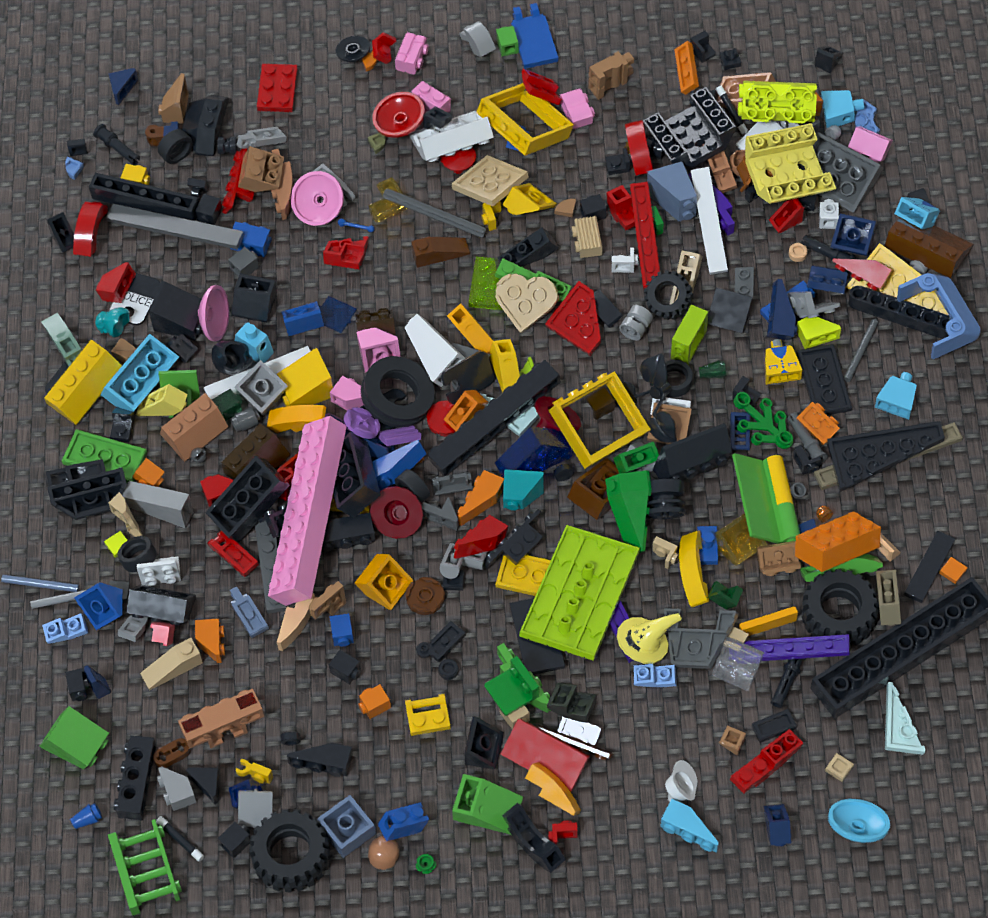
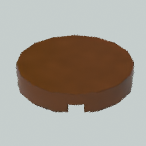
M422 577L409 584L405 597L408 607L413 612L429 615L442 607L445 593L437 580L430 577Z

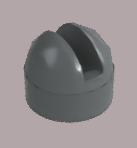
M194 448L190 453L192 461L196 463L203 462L206 459V451L202 448ZM202 451L203 454L198 459H196L195 457L199 455Z
M797 482L790 487L792 498L799 499L806 494L804 484Z

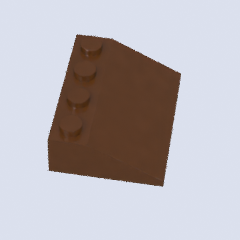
M900 218L889 230L884 247L910 260L919 261L925 267L951 278L974 244L939 227L933 226L920 229L905 219Z

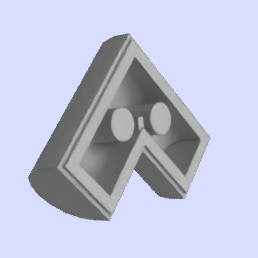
M450 543L440 564L441 574L448 579H453L458 576L462 566L483 570L486 564L487 552L455 559L453 558L455 544Z

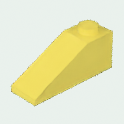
M168 384L147 395L138 406L135 415H175L185 409L188 394Z

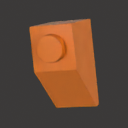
M476 390L464 391L444 420L457 431L462 423L468 422L477 411L483 410L488 401Z

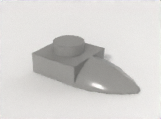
M131 615L118 630V636L136 642L145 631L148 617L134 618Z

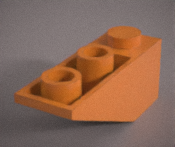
M486 470L482 472L481 476H477L474 482L475 487L472 491L468 492L465 505L461 506L457 512L460 526L498 502L504 491V478Z

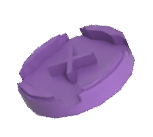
M353 407L351 410H347L344 415V422L348 429L362 438H375L381 428L378 419L374 420L370 412L363 408Z

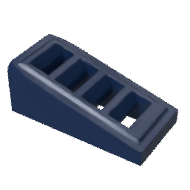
M730 413L731 450H750V430H747L745 433L735 430L737 428L735 421L744 419L750 422V414ZM735 434L745 435V438L735 437ZM735 441L745 442V445H735Z
M85 666L84 671L96 698L100 699L110 694L111 689L106 679L90 666Z

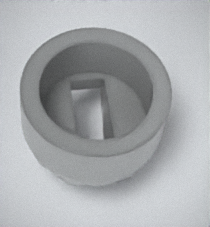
M832 125L826 128L825 134L832 140H836L840 137L841 129L836 125Z

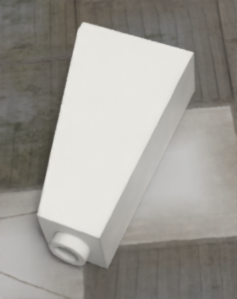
M416 314L409 320L405 330L430 379L442 387L441 375L443 371L464 360L465 357L429 322Z

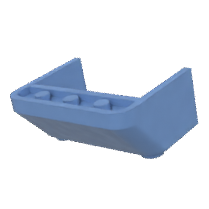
M927 273L898 286V302L923 291H935L951 318L946 324V332L949 336L933 343L932 359H936L979 338L980 326L950 278Z

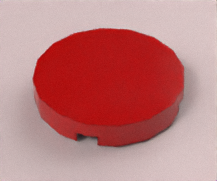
M447 400L433 404L426 416L429 429L433 433L444 437L456 432L444 420L454 404L449 403Z

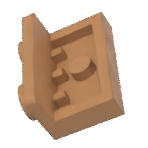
M796 541L757 547L759 570L762 574L774 576L777 572L785 571L786 573H792L796 569H800L799 558L795 557Z

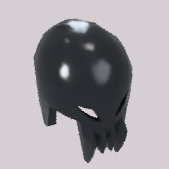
M220 341L213 346L211 352L214 367L225 375H236L248 368V366H251L252 356L246 359L245 352L248 348L245 344L235 341Z

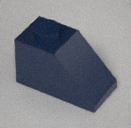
M784 804L763 806L770 845L784 846L791 843L790 819Z

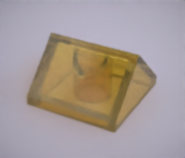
M745 513L715 533L718 550L735 566L755 554L757 547L767 545L765 540L750 537Z

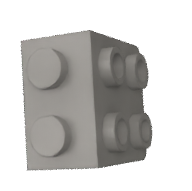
M811 291L787 293L794 315H799V318L817 317L819 313L835 312V308L840 307V303H820L814 305Z

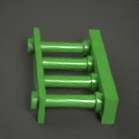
M155 819L151 820L154 830L126 839H118L116 832L108 834L132 916L140 913L138 906L142 905L143 902L173 893L176 901H179L178 893L182 892L179 881H174L161 839L165 837L162 825L157 826ZM157 838L159 848L129 858L128 856H123L122 851L126 850L125 847ZM159 856L163 857L164 867L136 876H129L127 869L131 868L132 865ZM168 874L171 885L140 895L139 893H134L133 887H136V884Z

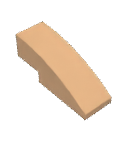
M312 593V598L296 602L295 608H286L277 640L279 651L287 648L306 626L311 617L309 605L315 598V594Z

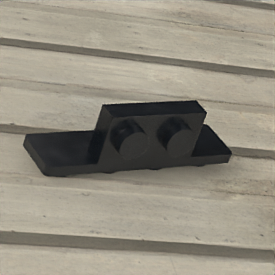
M539 509L534 513L531 511L525 517V522L521 526L518 524L511 533L513 535L509 539L505 537L498 545L500 548L496 552L491 551L485 558L487 560L485 568L489 569L503 554L517 565L542 540L543 536L531 527L540 516L541 511Z

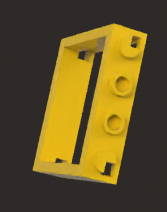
M522 83L482 98L476 113L482 118L488 117L490 125L526 156L568 139L574 124L546 100L524 91L525 86ZM521 101L553 130L532 138L499 108Z
M615 371L609 375L603 373L597 377L598 381L594 383L592 380L582 386V390L578 391V389H575L567 394L568 398L566 399L559 398L553 402L554 406L549 410L584 469L651 430ZM607 385L634 431L590 455L562 409Z

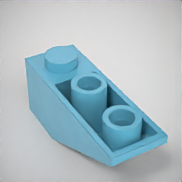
M671 799L661 818L663 830L670 834L680 835L683 840L689 843L695 842L706 851L717 853L719 842L692 808Z

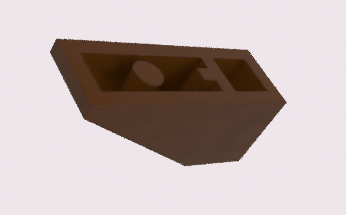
M425 237L411 241L412 254L417 268L470 255L465 238Z

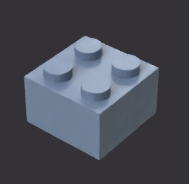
M351 795L317 818L321 827H324L328 840L343 858L376 834L375 825Z

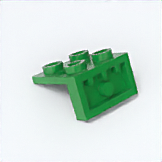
M518 656L510 660L511 668L484 684L485 689L504 716L510 715L539 697L538 684Z

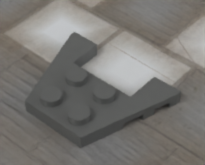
M664 608L665 616L679 613L681 618H683V611L681 609ZM719 610L716 630L681 628L682 620L667 629L671 664L679 668L711 669L739 613L737 611Z

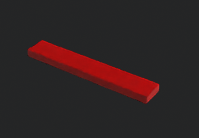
M648 182L630 184L643 290L648 287L646 283L648 281L651 282V277L653 275L656 277L657 273L660 272Z

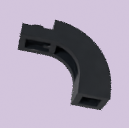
M516 803L502 815L509 826L507 829L516 842L543 869L551 873L566 860L557 844L544 837L534 826L521 804Z

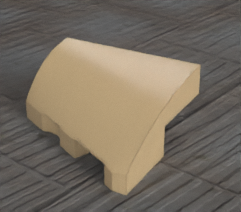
M119 492L109 502L111 512L125 522L127 531L132 536H143L124 497Z

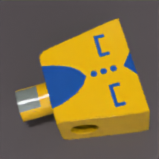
M780 339L771 341V348L765 350V384L801 380L802 367L793 347L783 346Z

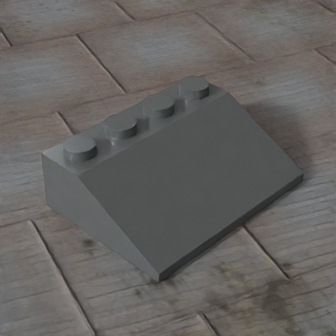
M817 132L818 140L813 145L822 172H830L836 186L835 190L819 193L818 195L838 202L839 206L855 213L876 184L884 168L881 164ZM799 164L798 168L805 170L804 165Z

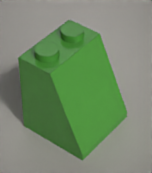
M68 706L59 715L39 747L81 769H85L88 765L91 767L96 761L97 756L95 754L98 749L102 750L107 744L108 740L106 737L109 732Z

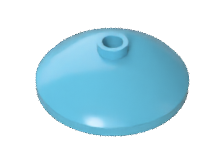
M844 799L833 804L828 813V821L831 827L840 836L850 841L859 843L875 842L884 838L889 832L890 820L887 814L880 807L868 801Z

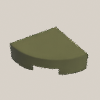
M380 133L368 137V142L375 154L379 153L386 143V137Z

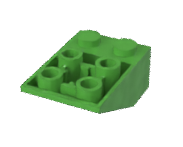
M463 774L452 810L453 820L511 834L507 829L509 826L502 815L516 803L522 804L523 796L485 779Z

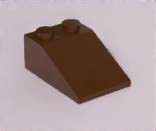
M607 458L602 460L574 481L567 498L598 520L611 509L607 497L605 479L619 474L616 465Z

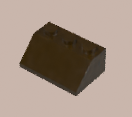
M260 423L221 463L224 474L234 480L255 456L266 459L277 470L291 455L276 435Z

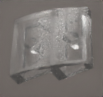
M727 636L720 656L716 661L712 676L749 691L764 652Z

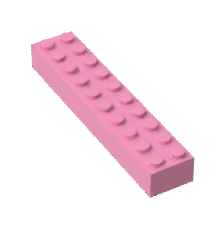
M332 416L305 424L302 430L301 443L295 463L294 476L291 481V490L288 496V504L284 514V523L280 533L281 537L268 597L285 606L312 598L347 427Z

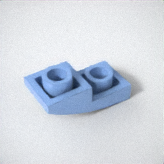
M81 613L66 620L58 618L42 625L47 643L61 642L88 633L84 615Z
M654 664L635 665L634 685L643 687L677 686L675 665L657 667Z

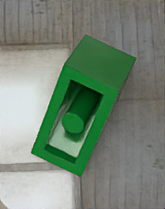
M653 441L614 457L613 460L619 474L629 473L656 462L659 453Z

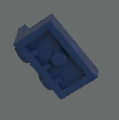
M812 265L807 288L844 294L848 272Z

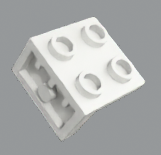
M178 556L155 559L152 563L137 564V571L142 585L154 586L158 583L171 584L181 581Z

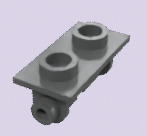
M754 267L735 268V293L753 297Z
M465 471L464 473L432 478L435 496L473 489L470 472Z

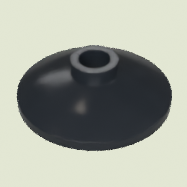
M362 36L346 37L337 44L335 49L336 56L345 62L358 61L369 53L370 43Z

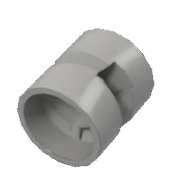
M633 305L627 317L619 326V329L627 338L635 341L640 340L645 329L653 320V316L646 308Z

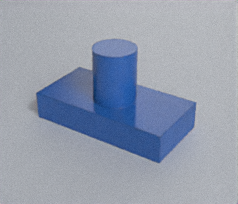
M697 526L702 542V549L699 550L701 565H718L717 526Z

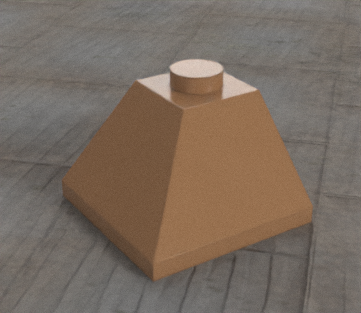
M184 73L179 75L165 94L162 105L159 104L158 113L162 116L163 123L178 121V123L184 124L189 97Z

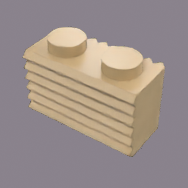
M596 216L583 217L582 219L576 218L575 226L571 227L572 236L577 239L574 242L575 251L579 252L580 258L602 255V243Z

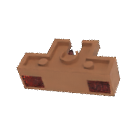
M251 689L243 690L232 698H224L218 704L206 706L197 713L187 714L178 722L189 749L204 742H208L211 749L223 744L221 738L223 737V732L230 730L234 738L248 733L246 724L264 717L254 690Z

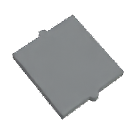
M254 789V791H239L238 824L253 828L256 826L261 827L262 819L265 817L267 819L271 818L273 791H258L257 789Z

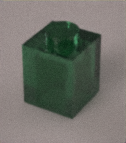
M231 389L212 399L225 421L242 411V399L237 393L234 394Z

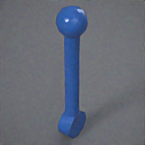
M344 219L338 220V225L340 227L346 225L360 229H365L369 232H374L375 230L374 226L372 225L364 226L350 222H345Z

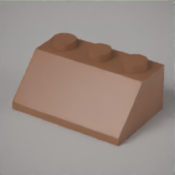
M204 393L162 426L160 435L180 458L186 462L191 458L190 453L194 448L205 447L225 431L228 425L218 407Z

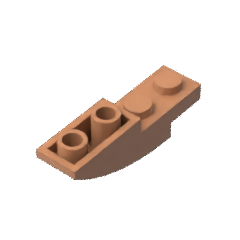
M722 151L709 158L708 162L719 191L725 193L737 188L725 152Z
M279 149L271 150L272 153L280 155ZM290 161L283 163L279 188L271 190L273 199L277 198V203H275L277 214L281 213L283 220L287 218L290 212L291 192L294 187Z

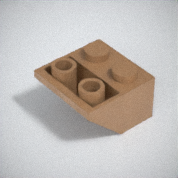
M250 146L243 156L238 187L253 192L278 189L284 156Z

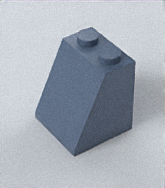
M683 162L647 172L649 193L654 201L677 221L690 220L696 217L697 195Z

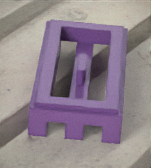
M414 426L380 431L378 438L386 446L413 442L418 439L421 440V433H418Z

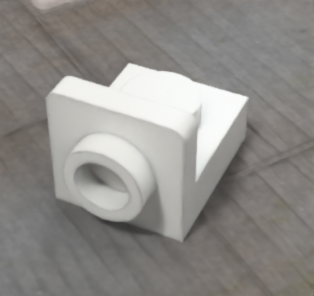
M630 248V256H612V272L634 273V265H638V254H634V248Z

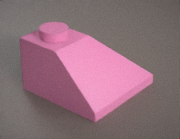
M377 328L356 332L365 373L373 363L382 358L391 356L401 357L396 336Z

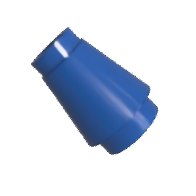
M96 803L88 804L70 820L74 828L77 829L99 822L102 814Z

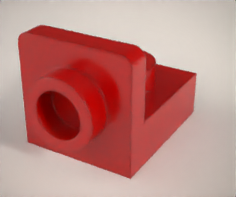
M386 33L376 37L372 41L373 58L388 64L391 61L390 46L396 43V38Z

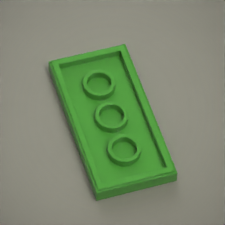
M76 429L62 459V464L68 466L103 459L106 472L123 467L126 482H134L135 479L132 477L143 463L147 449Z

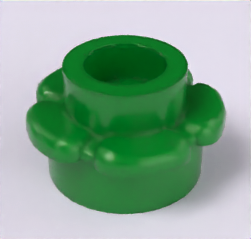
M422 854L416 860V869L423 874H429L431 870L435 869L436 862L431 855Z

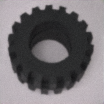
M665 270V273L660 271L656 277L654 275L651 277V282L648 281L646 283L648 286L644 289L646 305L654 314L665 320H669V318L675 320L677 316L681 318L684 316L683 313L688 311L689 305L691 306L693 303L691 301L694 298L692 287L681 274L675 271L670 272L669 270ZM666 286H676L679 290L677 300L670 305L661 304L659 301L661 290Z

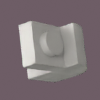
M479 21L465 27L464 31L459 33L462 40L469 42L474 55L482 57L496 49L489 32Z

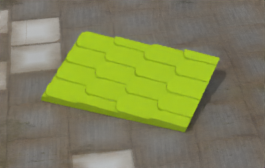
M566 525L520 630L519 637L594 661L635 565L640 548Z

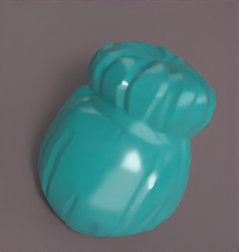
M123 307L114 308L109 312L102 311L96 316L95 326L100 333H109L113 338L118 337L123 332L124 326L130 321V312Z

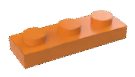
M689 41L674 49L680 89L685 95L699 87L693 46Z

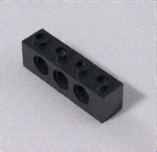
M130 735L129 742L125 743L124 753L126 754V759L121 763V773L123 775L122 780L119 779L117 784L119 796L118 799L115 798L114 811H116L118 818L143 821L154 762L153 756L157 746L153 737ZM138 756L142 757L139 761H133ZM133 775L139 776L136 780H130ZM129 794H135L132 799L126 798Z

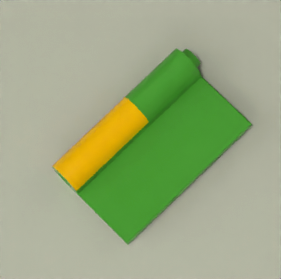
M734 453L732 456L750 537L777 544L796 541V535L800 534L783 457L773 455L762 461Z

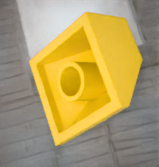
M528 183L513 186L502 205L508 208L507 211L509 213L519 215L556 207L557 203Z

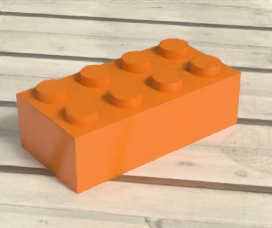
M850 512L840 518L796 535L795 557L824 572L879 548L881 527L856 512Z

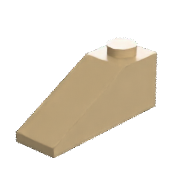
M681 251L677 273L681 274L689 282L693 293L702 256L697 253ZM676 286L673 287L670 304L674 303L678 298L679 290Z
M189 638L172 647L140 674L150 691L203 662L192 638Z

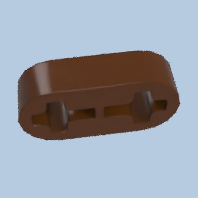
M179 738L157 749L153 758L157 767L167 768L189 756L191 749H189L185 739ZM178 746L184 747V751L178 750ZM160 756L166 757V761L160 760Z

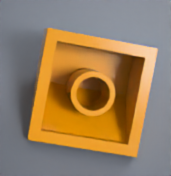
M376 554L355 581V584L367 597L392 610L409 584L414 580L390 554Z

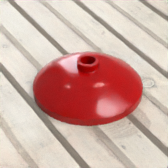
M393 93L382 99L374 109L373 124L376 130L384 136L392 138L402 137L410 134L420 126L424 119L425 107L422 100L413 93Z

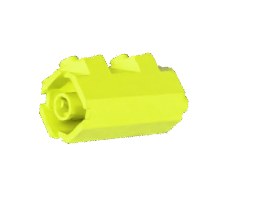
M743 81V84H739V98H742V102H738V116L753 122H768L769 120L788 121L789 123L815 122L814 116L816 115L817 101L815 90H817L816 83Z

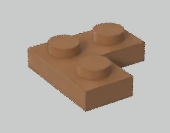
M339 581L334 585H329L320 597H316L311 601L309 605L310 615L316 620L325 611L331 615L337 612L346 604L344 586Z

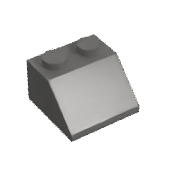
M260 360L234 388L264 416L278 402L288 385Z

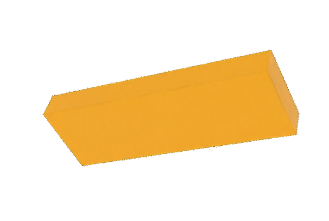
M793 606L740 623L739 629L751 636L797 621L798 611Z

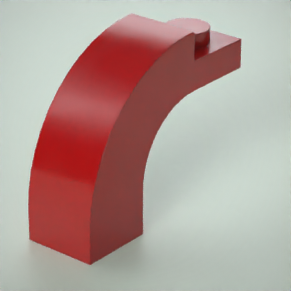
M643 120L625 124L635 175L645 174L653 170Z
M84 202L75 227L73 254L91 257L96 252L97 231L101 219L107 213V205H103L100 202Z

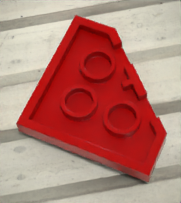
M578 281L545 325L589 356L592 355L602 341L594 291Z

